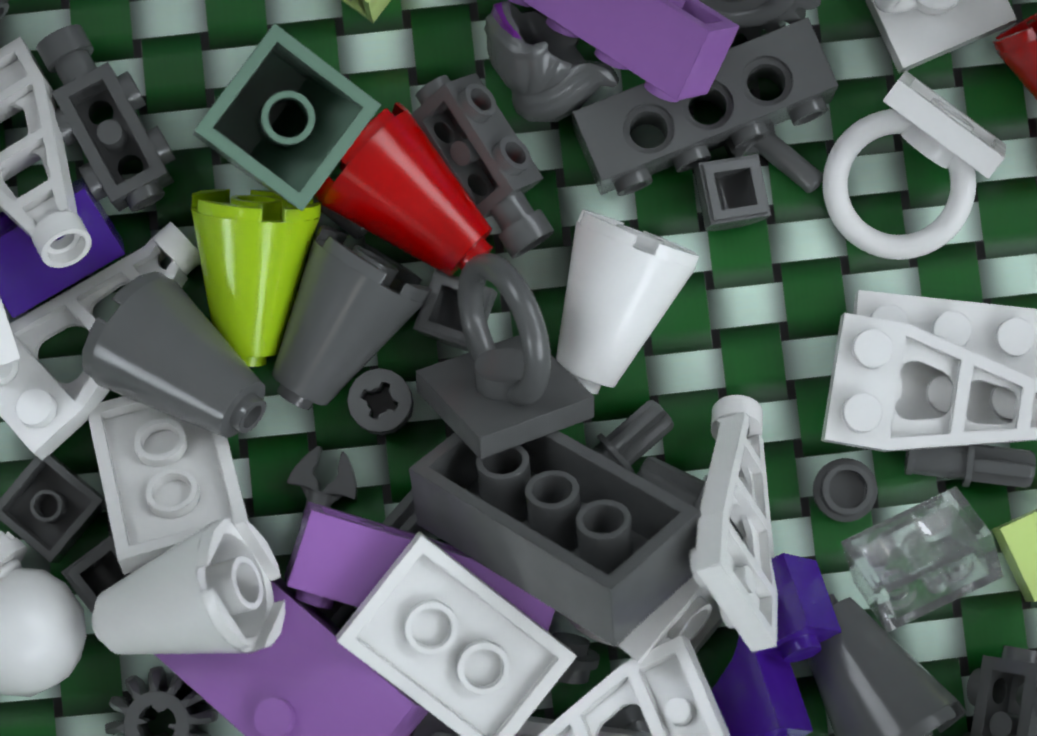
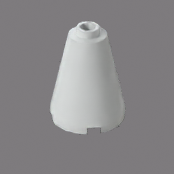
M583 209L575 226L556 360L592 394H598L601 385L614 388L696 269L695 266L699 255L647 231L636 230L625 226L623 222Z
M225 518L212 522L102 591L96 599L92 613V627L96 637L110 651L119 655L252 653L272 646L282 631L285 618V599L274 602L271 581L280 579L281 574L278 563L267 541L252 524L245 520L233 523L230 522L231 518Z

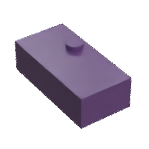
M282 578L271 581L274 602L285 599V618L282 631L272 646L252 653L154 654L245 736H410L429 713L424 707L338 643L336 635L341 629L314 606L297 600L294 597L296 590L288 587Z

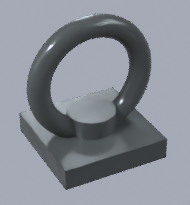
M481 253L470 258L461 271L458 284L459 317L470 352L416 370L418 394L480 459L594 418V396L551 356L548 334L540 308L520 273L507 260L492 253ZM486 280L494 284L504 297L515 319L520 335L497 343L493 342L484 309L483 294Z

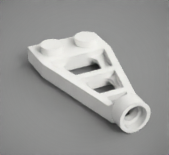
M18 37L0 48V123L23 110L25 112L28 135L0 152V209L32 238L33 244L46 265L53 268L68 267L86 256L91 248L92 239L81 218L78 216L63 136L55 117L57 106L55 98L51 93L53 89L30 49L22 38ZM42 160L48 180L17 198L5 181L37 161Z
M171 221L142 248L9 324L20 359L0 366V417L39 459L43 460L78 430L88 420V415L103 401L110 391L97 385L84 370L76 380L70 383L58 382L39 361L38 351L40 346L49 338L69 327L80 326L90 331L96 320L93 316L94 306L117 288L127 285L140 275L156 271L173 279L182 288L188 280L187 275L201 262L198 249ZM168 257L171 263L164 270L161 268L160 262Z
M844 312L840 318L821 441L881 452L1037 441V379L909 323ZM913 361L920 362L943 372L950 379L953 389L950 409L947 413L939 418L907 420L897 413L895 405L903 365ZM973 381H983L1011 390L1015 394L1016 402L1011 422L1008 424L973 423L967 419L970 388Z
M729 395L719 399L712 408L711 434L716 443L700 506L701 516L697 521L696 548H692L690 551V566L698 586L707 588L719 604L720 613L726 626L730 629L735 628L751 652L777 646L778 593L771 560L774 558L764 442L761 437L763 410L761 405L751 397ZM730 518L743 536V541L730 523Z
M679 635L651 649L640 664L634 659L621 664L537 735L598 736L605 722L623 707L632 704L640 706L652 736H730V733L690 640L683 635Z

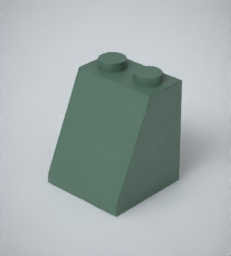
M274 23L195 128L193 135L243 173L300 211H303L381 107V104Z

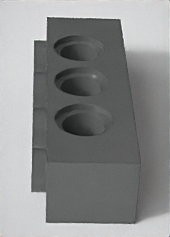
M807 17L730 48L708 94L679 100L678 102H669L651 94L646 90L643 83L573 111L572 129L600 195L616 190L618 196H625L650 185L653 182L652 174L672 166L675 167L677 173L693 169L698 163L707 162L711 159L709 151L724 146L728 140L732 141L735 149H741L766 138L770 134L767 128L768 124L769 126L772 124L776 125L791 119L792 124L797 126L822 116L828 111L826 104L831 103L839 85ZM757 78H767L778 86L781 95L771 101L759 100L750 93L747 84ZM709 101L719 107L723 118L714 124H701L693 119L689 108L697 102ZM650 124L662 131L665 140L655 148H643L632 140L630 133L637 126Z

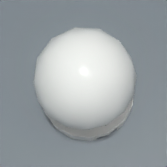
M0 531V695L32 697L65 680L80 661L87 637L83 607L65 582L43 569L22 568L20 562L23 560L27 548L9 531L6 534Z

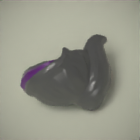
M503 1L493 5L491 14L486 17L484 30L487 35V52L490 62L505 85L511 90L512 104L516 114L529 122H558L572 115L573 111L580 109L601 86L615 87L618 84V75L611 66L602 61H590L583 58L576 48L580 38L568 37L554 31L546 24L547 17L536 10L520 12L510 1Z

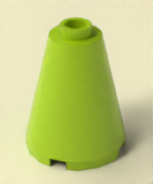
M230 189L198 191L192 193L191 212L211 323L249 367L264 366L267 364L268 356L278 354L320 219L321 203H313L312 198L304 210L300 211L268 190L251 189L250 195H234L231 197Z

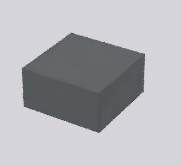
M52 453L43 460L36 456L0 498V521L50 563H59L104 510L102 507L104 496Z

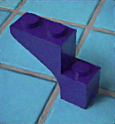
M781 553L771 559L778 593L777 646L751 652L739 635L731 662L711 690L730 736H805L813 732L790 663L805 660L816 655L822 649L821 642L842 632L817 560L787 553Z

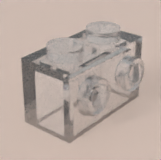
M956 486L841 541L853 582L887 633L1003 577L991 531Z

